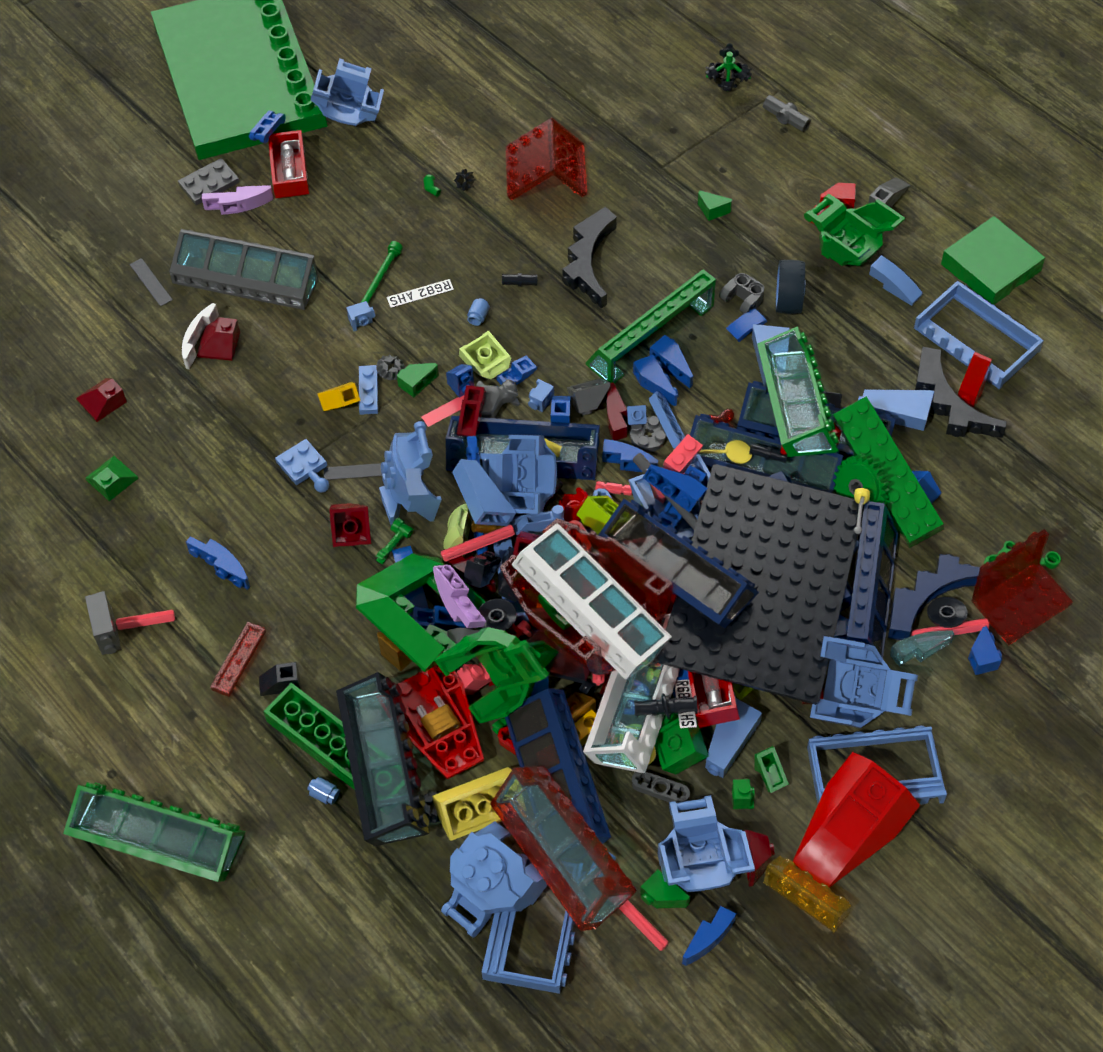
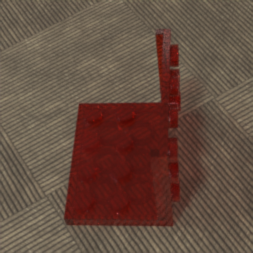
M552 117L506 146L507 197L509 199L517 198L553 175L571 188L574 193L581 197L587 195L584 143Z
M1045 529L1032 533L1026 541L1016 543L1012 550L1007 553H1000L993 562H986L979 569L971 601L1008 645L1068 608L1073 602L1040 564L1049 537Z

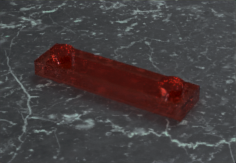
M250 622L246 623L210 686L212 691L228 697L231 695L266 633L264 627Z

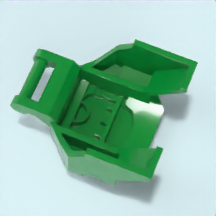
M827 194L823 201L811 211L808 210L804 213V218L808 222H813L820 232L821 255L827 259H833L841 266L847 264L862 265L883 246L882 234L884 231L894 230L905 220V217L879 199L856 209H847L844 203L830 194ZM826 206H829V207H828L825 211H823L819 216L817 215V214H818L820 211H822Z
M490 627L464 636L459 643L434 660L445 676H448L475 656L482 663L496 687L468 707L479 724L507 717L525 702L533 691L535 682L543 680L549 675L547 669L541 666L529 649L530 645L526 640L520 641L516 636L508 634L504 630Z

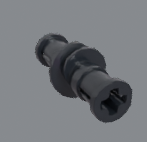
M662 693L660 700H634L635 718H639L642 715L658 716L659 714L663 717L665 714L667 719L671 720L672 713L695 712V714H698L697 696L673 699L669 697L667 699L665 694Z

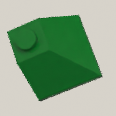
M113 456L85 479L110 502L139 478L119 459Z

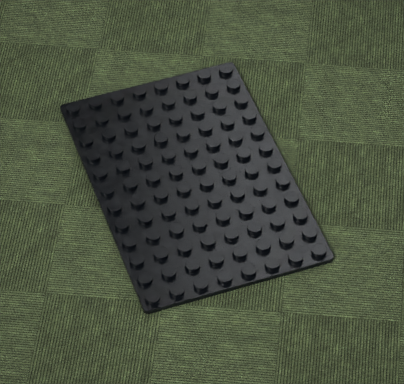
M714 464L692 537V546L696 549L698 546L709 552L707 555L709 558L713 559L715 556L724 563L722 567L727 570L731 567L755 584L754 589L759 593L726 628L717 624L676 594L666 629L672 637L660 651L658 662L674 668L816 705L820 700L829 661L828 658L820 657L824 636L834 638L858 535L854 532V528L857 526L859 504L852 498ZM695 555L684 566L679 584L696 596H700L721 575L722 571L699 555ZM726 576L708 594L704 601L722 613L741 587V584ZM746 589L727 617L751 594V591Z

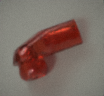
M729 408L719 415L709 414V416H711V419L716 424L719 422L729 423L734 418V412Z

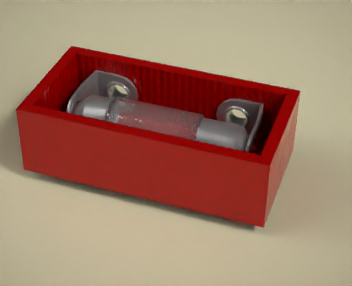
M302 131L271 134L268 143L275 198L309 194Z
M688 671L692 698L697 696L698 714L695 715L699 728L740 720L733 683Z

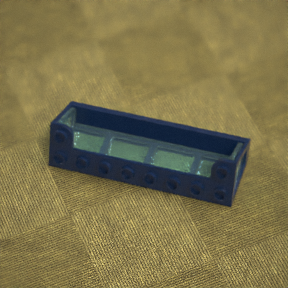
M451 416L446 435V471H453L461 459L467 460V437L457 436L460 416ZM481 418L476 435L479 454H502L509 445V435H543L545 439L562 446L559 457L556 456L557 478L595 480L600 425Z

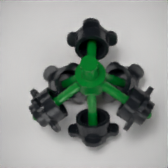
M728 43L724 49L719 51L720 56H723V63H710L709 67H705L707 70L705 72L706 78L715 82L717 81L716 78L722 79L718 87H723L724 91H732L733 88L738 87L735 84L736 78H739L740 82H747L748 79H751L752 68L749 69L747 64H735V57L739 55V51L735 50L731 43ZM725 69L727 70V77H726V78H724V77H725V74H724V73H725Z

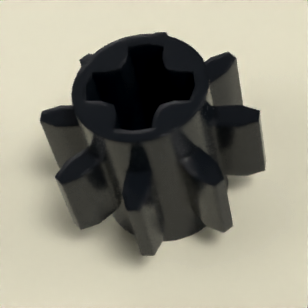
M467 169L456 172L457 176L454 179L457 184L456 188L462 187L463 191H467L468 188L474 187L473 183L476 179L473 176V172L467 173Z

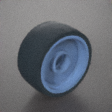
M779 260L776 312L801 314L805 295V262L799 260Z

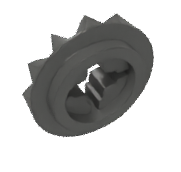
M389 354L388 356L383 355L378 360L376 370L384 379L397 380L399 371L405 369L406 366L403 360L398 358V355L394 357ZM393 363L394 367L388 371V365L390 366Z

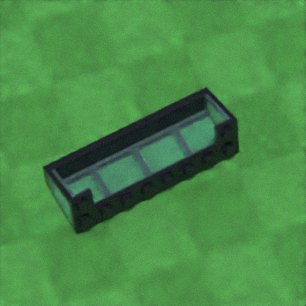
M377 672L336 690L364 841L373 846H379L428 835L429 819L424 810L425 800L420 791L421 781L416 772L417 762L412 753L413 743L409 738L408 731L410 728L405 719L404 713H406V709L401 700L402 690L400 686Z

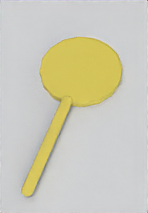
M740 440L730 441L727 443L725 450H701L699 452L726 453L731 461L738 464L747 463L752 457V454H749L750 446Z

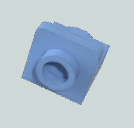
M646 405L627 406L628 425L647 423Z

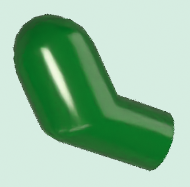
M428 174L423 179L424 189L438 197L441 194V189L434 186L435 177Z

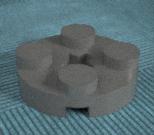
M651 416L646 417V424L631 425L630 430L632 445L644 449L645 452H654L661 449L667 439V435L658 417ZM646 432L652 433L651 437H648V435L644 436Z

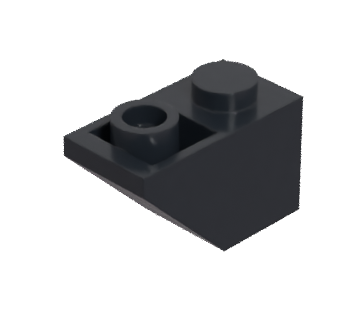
M485 551L466 561L463 582L478 588L488 585L502 558L495 556L493 552Z
M297 663L277 664L260 675V696L280 694L291 683L301 690Z

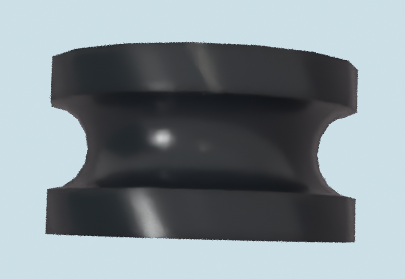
M588 678L586 683L580 686L579 693H584L591 697L596 692L598 686L596 683H593L591 678Z

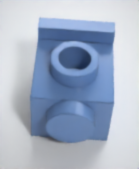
M367 301L346 307L353 331H357V327L373 323L372 318L375 317L373 307L369 308Z
M538 379L536 381L537 387L533 388L529 393L530 401L528 405L534 410L543 412L552 401L554 386Z

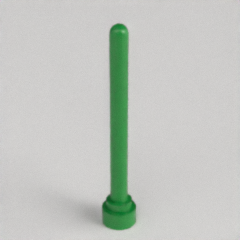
M391 241L389 244L388 255L361 303L365 301L367 303L370 302L394 257H397L402 252L403 246L399 242Z

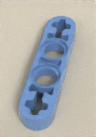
M656 391L649 398V401L672 447L675 449L685 438V435L666 398Z

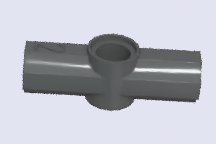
M771 95L763 103V108L776 115L777 120L781 124L789 123L802 132H805L811 124V119L798 112L797 107L793 103L785 104Z

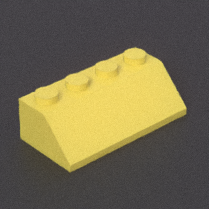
M509 767L432 796L437 815L450 841L483 829L494 821L498 823L527 811L517 773Z

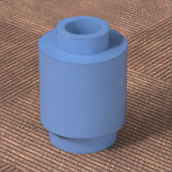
M480 298L473 301L467 314V320L470 324L479 326L484 322L490 309L486 300Z
M320 777L316 778V780L312 779L308 786L309 796L325 804L333 805L340 793L336 785Z

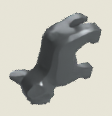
M508 379L500 386L484 385L482 381H478L476 386L484 387L486 392L481 418H495L505 403H511L514 406L520 405L517 399V385L514 381Z

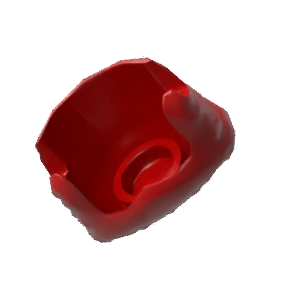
M580 487L576 488L577 494H564L562 502L561 499L559 500V505L564 508V523L566 525L570 521L581 520L576 514L587 499L588 493Z

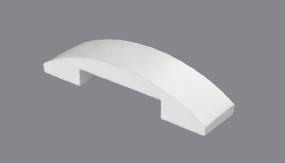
M214 303L203 309L194 318L185 333L182 343V356L186 369H190L197 356L194 346L205 326L215 321L219 316L217 306Z

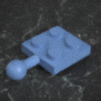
M307 439L275 457L276 463L296 485L310 477L314 482L316 491L323 493L328 490V480L320 478L316 474L327 467V462Z

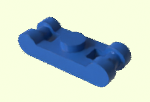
M269 110L250 131V140H260L261 143H267L270 135L280 124L285 122V114H275L274 111Z

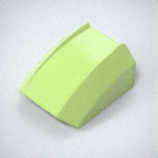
M489 331L468 345L459 348L460 358L467 365H471L473 371L482 377L492 379L509 369L510 355Z
M467 504L460 505L451 513L448 520L447 535L444 539V549L468 541L471 529V516Z

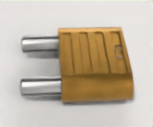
M440 696L434 698L439 707L438 709L427 714L422 705H420V708L419 706L416 708L421 716L422 724L433 741L442 738L461 726L460 721L450 706L445 704Z

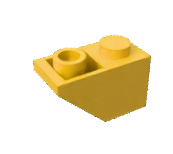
M353 382L317 393L323 411L361 401Z

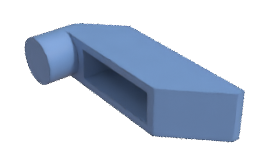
M556 505L552 508V512L524 516L514 525L516 535H519L521 531L534 533L549 530L555 524H559L562 521L564 508Z

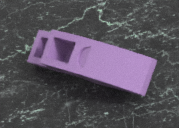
M271 185L237 187L236 192L202 194L204 209L220 210L221 215L248 211L273 200Z
M451 565L434 566L433 572L439 594L452 619L455 622L462 621L467 628L484 627L486 620L467 597L469 588Z

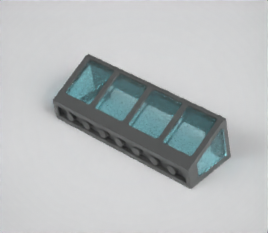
M183 229L180 230L169 271L173 284L302 310L306 309L318 280L314 255Z

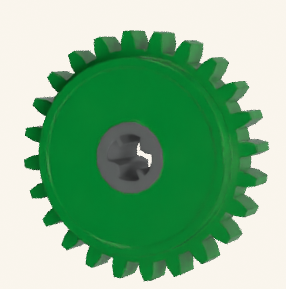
M856 455L847 458L841 462L842 465L837 466L839 471L834 472L837 477L833 479V482L836 483L834 487L837 492L836 495L854 499L855 489L865 488L870 491L869 501L886 504L884 500L889 498L886 493L890 492V489L887 488L890 482L886 480L888 475L883 473L884 468L878 466L879 462L874 463L872 457L867 459V455Z

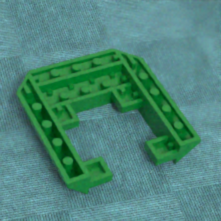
M412 553L357 584L356 609L418 667L426 672L437 665L434 660L456 644L443 632L432 637L409 615V613L413 612L415 606L404 596L426 583L439 594L433 567L446 565L440 558ZM465 583L469 588L467 597L478 610L487 601L469 584Z

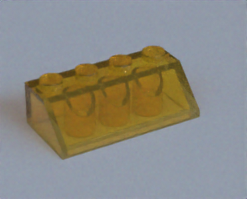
M779 856L768 864L764 883L835 933L850 912L851 905L844 897L832 893L827 885L815 881L813 876L807 871L798 869L794 862L788 858L784 859Z

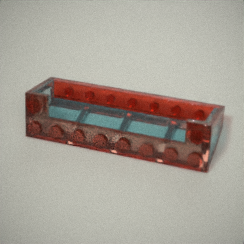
M544 766L513 768L491 801V807L580 931L597 929L636 893V888Z

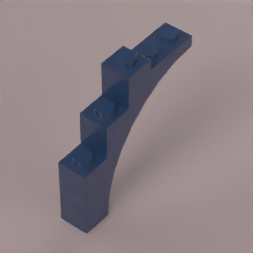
M940 554L936 574L929 571L917 572L914 591L907 588H895L888 638L908 641L911 627L916 617L932 600L948 591L962 587H994L998 577V570L989 567H975L970 564L962 565L959 564V557L950 554Z

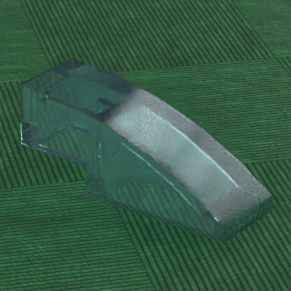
M952 630L932 631L908 637L892 645L890 656L899 667L914 657L919 662H922L952 643L954 632Z

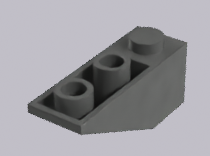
M895 177L879 185L870 195L868 203H873L879 199L891 208L909 189L910 184Z

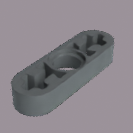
M635 772L632 776V787L638 792L667 802L676 801V803L689 801L690 791L683 784L648 772ZM644 778V782L639 785L638 780ZM657 784H664L667 789L664 792H657L655 786ZM670 787L673 788L671 796L669 795ZM680 791L684 792L681 798H677V794Z

